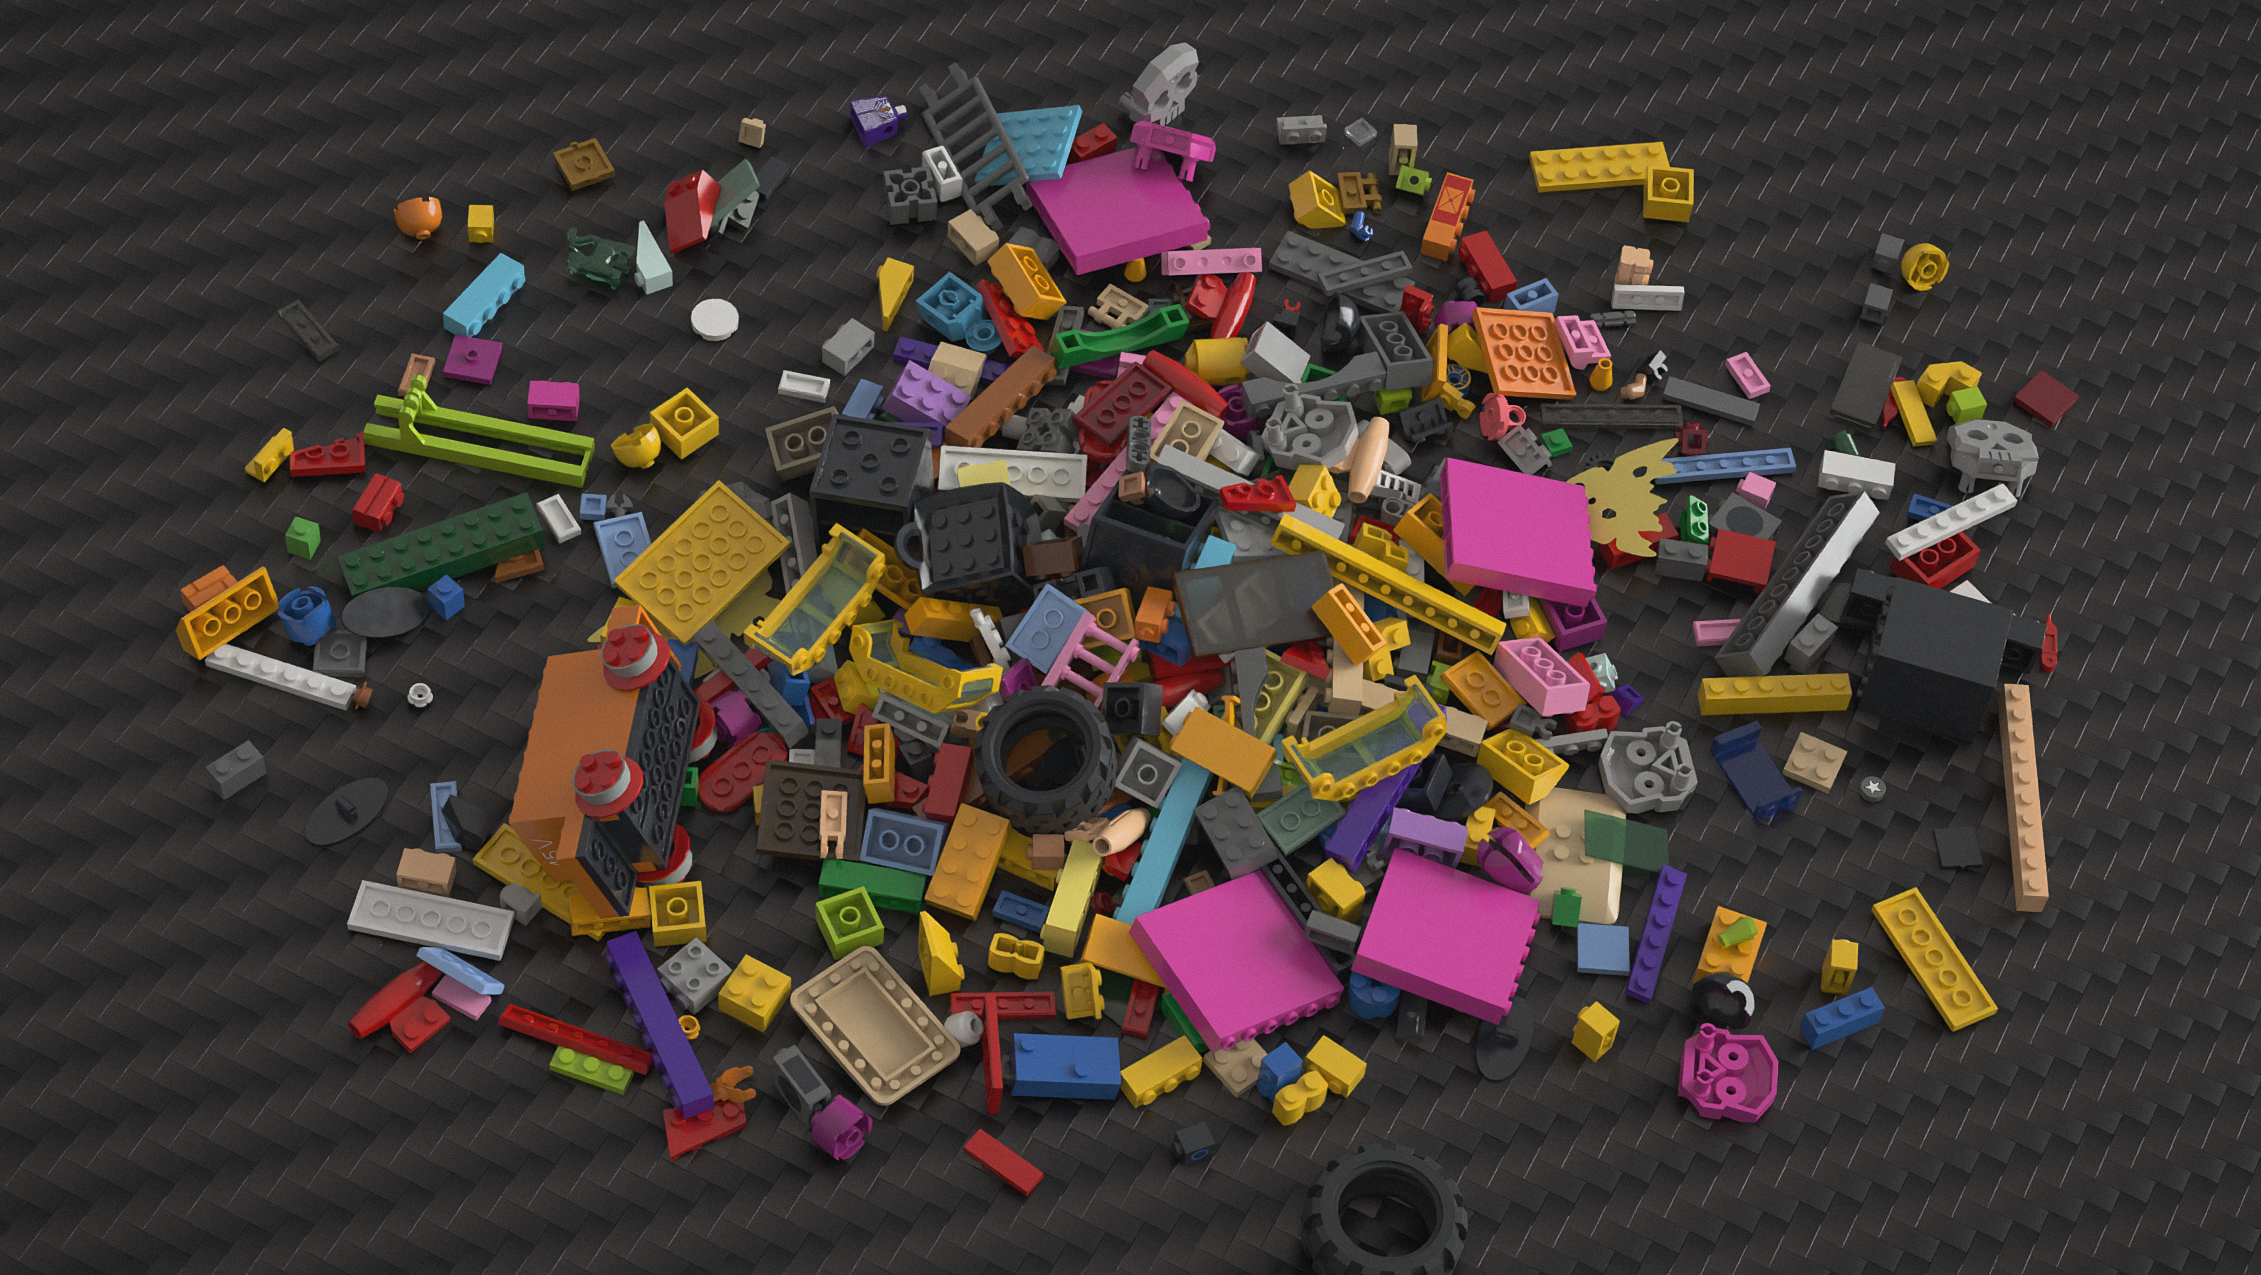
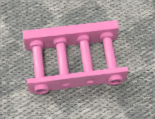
M1261 248L1166 251L1161 253V275L1262 272Z
M1085 611L1042 685H1051L1056 688L1061 679L1063 681L1067 679L1098 697L1094 705L1101 711L1103 688L1071 671L1069 665L1073 658L1078 659L1079 657L1111 675L1107 682H1118L1130 661L1134 662L1140 652V648H1138L1140 643L1133 638L1128 645L1101 630L1095 623V616ZM1086 636H1093L1123 653L1117 666L1115 667L1085 650L1082 643Z

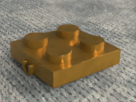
M596 138L579 144L572 142L569 147L553 152V159L572 191L615 176V170Z

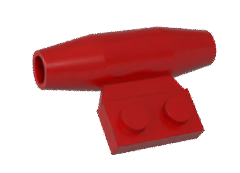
M1240 272L1228 289L1223 284V280L1214 274H1198L1184 307L1202 319L1214 320L1210 339L1236 338L1240 332L1253 299L1256 278L1252 273Z
M1154 350L1145 357L1142 366L1171 386L1172 393L1175 392L1195 407L1219 419H1222L1230 405L1208 383L1183 365Z
M1217 668L1170 676L1152 684L1163 686L1162 706H1165L1169 714L1192 689L1197 693L1206 695L1222 686L1224 678L1221 670Z
M423 961L398 975L369 998L348 1021L347 1025L350 1031L357 1038L362 1039L389 1024L392 1036L409 1054L450 1022L451 1017L434 1000L423 997L442 975L441 970Z

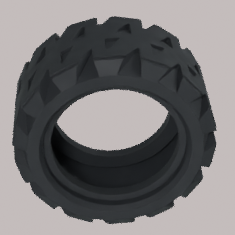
M1051 685L1032 686L1031 692L1018 690L1003 698L1004 704L994 706L983 719V728L978 730L976 734L974 764L984 794L991 807L999 812L1000 817L1010 820L1012 826L1016 828L1025 827L1026 832L1048 834L1055 829L1057 833H1062L1077 828L1083 819L1085 822H1088L1101 811L1104 800H1109L1116 784V774H1118L1117 754L1107 722H1105L1100 710L1089 699L1085 700L1078 692L1064 687L1058 690ZM1042 729H1060L1072 733L1087 747L1086 757L1079 773L1066 785L1051 791H1031L1018 786L1006 775L1009 755L1015 745L1025 736Z

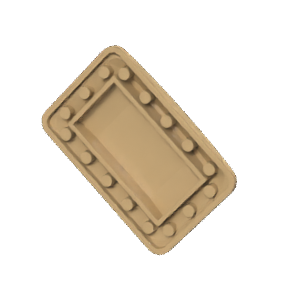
M1554 787L1547 797L1530 805L1525 803V811L1544 825L1550 835L1533 849L1544 862V864L1542 863L1543 869L1541 873L1543 879L1529 894L1522 892L1521 894L1540 900L1537 911L1541 912L1540 917L1550 919L1554 890L1561 891V887L1576 889V893H1580L1582 897L1578 923L1613 925L1617 921L1619 912L1626 811L1608 795ZM1519 869V872L1523 874L1524 871L1522 869Z
M862 946L797 988L791 994V1006L847 1074L878 1105L887 1106L894 1103L953 1063L960 1055V1045L957 1040L873 947Z

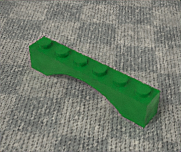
M1176 304L1160 308L1134 323L1114 330L1083 332L1075 329L1055 334L1048 351L1052 357L1056 358L1055 365L1059 370L1119 355L1121 352L1127 353L1182 339L1190 322L1181 305Z

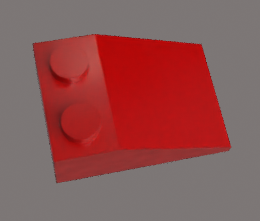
M704 170L689 174L678 181H673L667 187L664 205L669 250L672 254L707 238L721 185Z

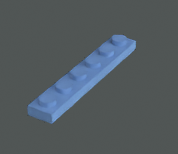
M1791 448L1661 459V461L1672 463L1674 465L1673 468L1678 472L1673 475L1655 478L1656 484L1747 477L1749 472L1759 476L1794 473L1796 464Z

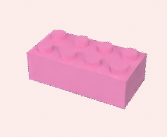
M1541 637L1498 643L1493 667L1539 714L1549 717L1553 714H1572L1586 709L1590 683Z

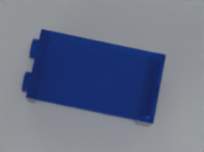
M1758 721L1714 737L1710 752L1755 820L1762 817L1769 818L1777 811L1795 807L1803 791L1800 786L1794 789L1790 788L1758 738L1762 727Z

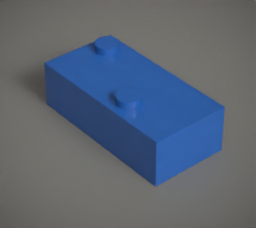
M1017 1033L1013 1035L1008 1048L1011 1096L1115 1100L1121 1086L1118 1038Z

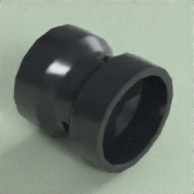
M1473 277L1461 280L1455 287V291L1458 297L1462 298V301H1474L1477 307H1480L1486 300L1484 293L1478 289L1479 285Z

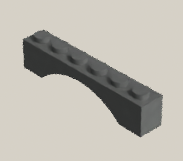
M1376 351L1354 356L1347 366L1328 378L1315 382L1293 384L1298 386L1299 395L1307 394L1318 396L1321 401H1333L1338 398L1352 397L1359 393L1377 391L1384 388L1387 373ZM1266 377L1242 382L1240 398L1249 419L1273 414L1277 404L1285 401L1283 389L1285 385L1290 383L1275 381Z
M712 620L693 635L698 648L745 694L747 699L789 749L809 733L803 719Z
M1264 647L1234 651L1235 659L1231 660L1232 675H1237L1238 683L1233 684L1234 694L1237 698H1240L1241 707H1236L1238 722H1243L1244 732L1257 738L1254 723L1256 704L1263 687L1269 680ZM1275 762L1252 797L1253 802L1283 797L1279 766Z

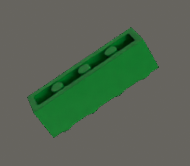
M824 858L819 880L818 897L828 899L864 886L873 906L920 914L926 888V874L896 870L889 866H872L865 862L854 863Z

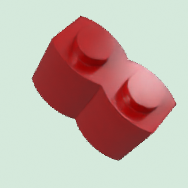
M1613 696L1600 697L1591 704H1586L1584 711L1569 714L1565 730L1568 734L1606 729L1607 732H1610L1617 725L1621 709Z

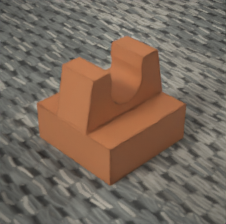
M1141 471L1119 477V498L1121 501H1130L1133 505L1143 504V497L1146 495V476Z

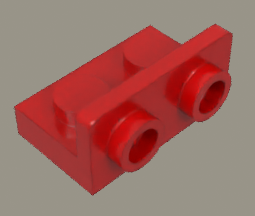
M1407 284L1403 292L1400 312L1404 311L1410 323L1416 325V333L1420 338L1423 331L1427 332L1432 323L1430 317L1434 310V305H1432L1433 295Z

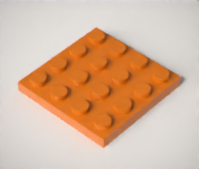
M1475 308L1471 312L1494 393L1504 396L1568 400L1576 396L1561 340L1554 323L1553 313Z

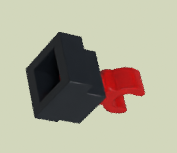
M1286 299L1282 313L1275 314L1273 326L1286 337L1294 340L1300 317V302H1297L1295 307H1290L1288 305L1289 299Z

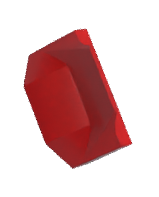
M832 677L810 687L809 703L812 714L815 717V728L817 718L842 719V726L855 720V714L843 710L836 684Z
M1135 841L1124 850L1105 856V864L1102 870L1125 881L1141 855L1140 851L1143 844Z

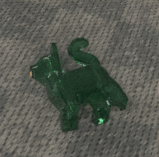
M572 227L567 232V238L570 243L575 246H584L591 243L595 247L590 256L586 257L569 244L568 250L570 253L566 261L567 273L584 274L593 280L607 282L612 290L617 291L621 285L619 281L621 273L627 275L631 269V266L627 263V258L635 257L637 248L625 243L614 242L607 238L601 239L591 234L576 237L578 229ZM612 266H617L621 272L618 269L612 268Z

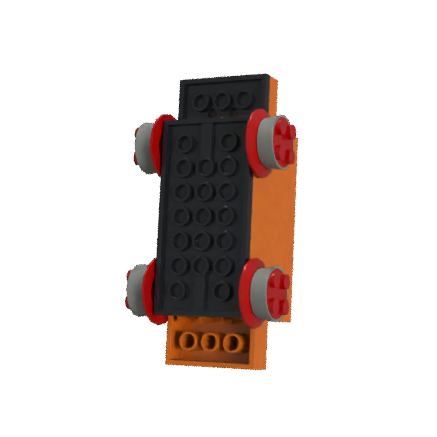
M640 604L612 608L611 617L607 623L606 639L603 641L601 649L548 656L546 667L543 670L541 688L538 691L537 706L533 713L532 727L529 730L527 749L524 751L522 770L519 773V783L514 794L513 809L509 815L511 828L514 829L553 882L572 881L601 919L630 915L637 881L643 882L648 887L676 884L684 881L685 875L689 872L692 865V853L689 850L690 838L685 829L676 824L688 763L708 757L717 740L715 712L708 702L698 698L681 674V663Z

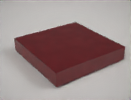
M2041 370L2014 397L2013 402L2052 427L2078 401L2079 395Z

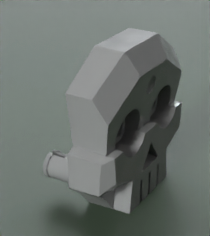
M1187 43L1171 45L1148 64L1133 85V96L1125 92L1119 99V104L1130 111L1131 120L1136 123L1142 120L1165 126L1185 110V98L1196 86L1197 81L1195 70L1199 62L1196 50Z
M1290 383L1285 385L1283 389L1285 401L1277 404L1271 418L1267 420L1266 428L1261 436L1264 450L1271 453L1276 466L1297 470L1299 465H1325L1329 469L1347 459L1358 437L1357 422L1351 402L1321 401L1318 396L1299 395V389L1296 384Z
M1971 419L1949 427L1947 441L1952 448L1950 455L1952 466L1962 471L1958 487L1960 491L1966 493V488L1969 487L1968 493L1973 492L1975 479L1981 478L2008 481L2007 489L2013 495L2014 491H2016L2015 497L2021 495L2023 480L2035 474L2039 459L2037 447L2032 442V434L2007 422Z
M1671 721L1667 723L1666 728L1663 726L1644 728L1643 732H1610L1598 766L1605 793L1615 800L1627 813L1638 814L1655 809L1656 812L1678 810L1685 797L1694 792L1698 781L1687 740L1679 737L1682 728L1678 722Z

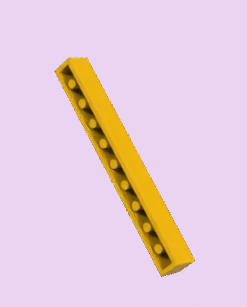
M1284 513L1269 543L1290 555L1324 550L1332 576L1490 655L1493 654L1505 630L1506 623Z

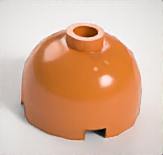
M421 197L398 204V210L394 209L393 213L399 229L404 234L416 237L417 239L430 237V233H433L439 227L442 220L439 200L429 197L430 202H423Z

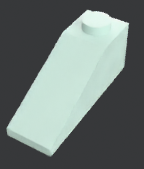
M644 221L639 222L637 273L634 274L638 287L642 286L647 295L673 286L672 270Z

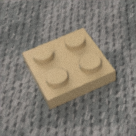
M1311 685L1306 693H1301L1296 704L1297 708L1295 711L1291 710L1286 717L1285 724H1287V728L1283 738L1293 735L1299 745L1307 710L1317 711L1319 688Z
M1801 732L1782 774L1828 794L1847 751Z
M1252 1039L1249 1042H1239L1227 1051H1223V1049L1214 1053L1210 1051L1204 1055L1203 1062L1237 1098L1257 1084L1261 1059L1268 1054Z

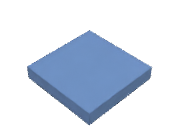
M1578 923V927H1576L1577 972L1628 976L1630 972L1629 927Z

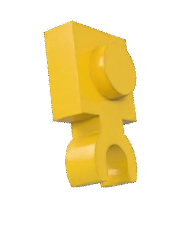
M1447 381L1437 397L1441 398L1443 407L1451 412L1455 409L1459 416L1465 420L1476 407L1472 402L1464 400L1462 398L1464 394Z

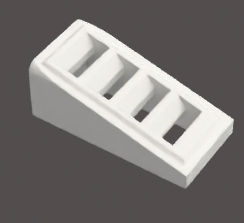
M1380 470L1378 480L1374 486L1383 488L1392 486L1395 490L1402 488L1407 502L1418 503L1421 489L1420 484ZM1408 490L1413 491L1412 497L1407 495Z

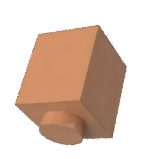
M1033 834L1032 844H1027V860H1032V870L1063 869L1064 835Z

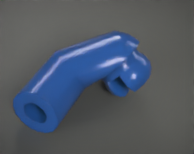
M1356 211L1350 229L1359 240H1369L1373 235L1372 228L1368 230V225H1363L1365 214L1361 211Z

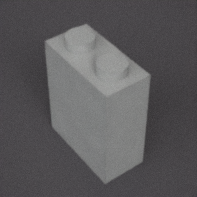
M1267 321L1252 334L1240 363L1259 378L1266 377L1286 383H1302L1301 377L1310 355Z

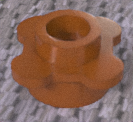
M366 681L362 688L358 686L352 699V701L357 702L355 710H357L358 706L366 708L373 689L366 687Z

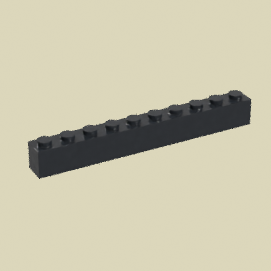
M1216 774L1212 776L1201 805L1216 797L1213 795V791H1217L1219 776ZM1229 782L1226 791L1232 789V786L1229 784ZM1274 845L1278 858L1255 871L1261 870L1305 932L1312 910L1324 913V911ZM1312 942L1340 983L1349 980L1352 973L1351 968L1356 957L1355 953L1350 955Z

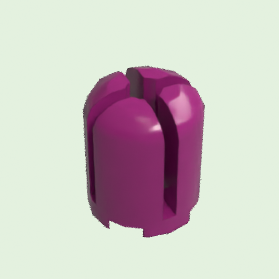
M1500 827L1489 831L1487 835L1502 853L1495 850L1489 842L1482 838L1477 848L1478 863L1497 885L1518 893L1526 892L1529 894L1543 879L1541 876L1542 863L1544 864L1542 859L1515 829ZM1522 869L1524 873L1521 874L1518 870Z

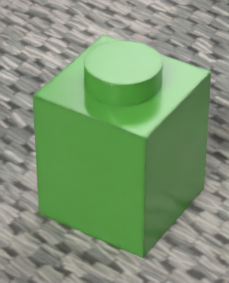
M295 517L285 535L288 553L311 560L321 542L319 524Z

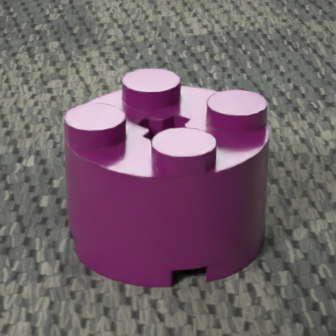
M1474 301L1445 302L1434 318L1435 329L1440 324L1448 325L1449 335L1466 322L1476 331L1471 312L1478 308L1477 304Z
M1227 386L1218 392L1230 405L1228 411L1221 419L1224 421L1222 429L1238 440L1247 439L1249 431L1258 430L1260 417L1249 419L1240 398V386Z
M729 690L709 703L715 712L717 740L720 743L726 741L729 744L726 746L728 749L736 746L751 733L757 732L758 726L762 724L761 718L755 711L752 712L747 704V697L740 690L737 692Z
M837 1095L823 1112L818 1111L812 1117L811 1124L814 1126L811 1137L816 1144L835 1159L839 1160L838 1158L840 1157L845 1160L854 1155L864 1144L865 1141L861 1138L865 1131L868 1134L870 1133L872 1119L848 1099Z

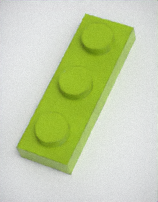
M558 1046L549 1065L552 1071L622 1095L625 1094L634 1075L632 1070L562 1046Z

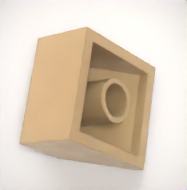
M941 342L931 359L928 371L970 395V400H973L987 355Z

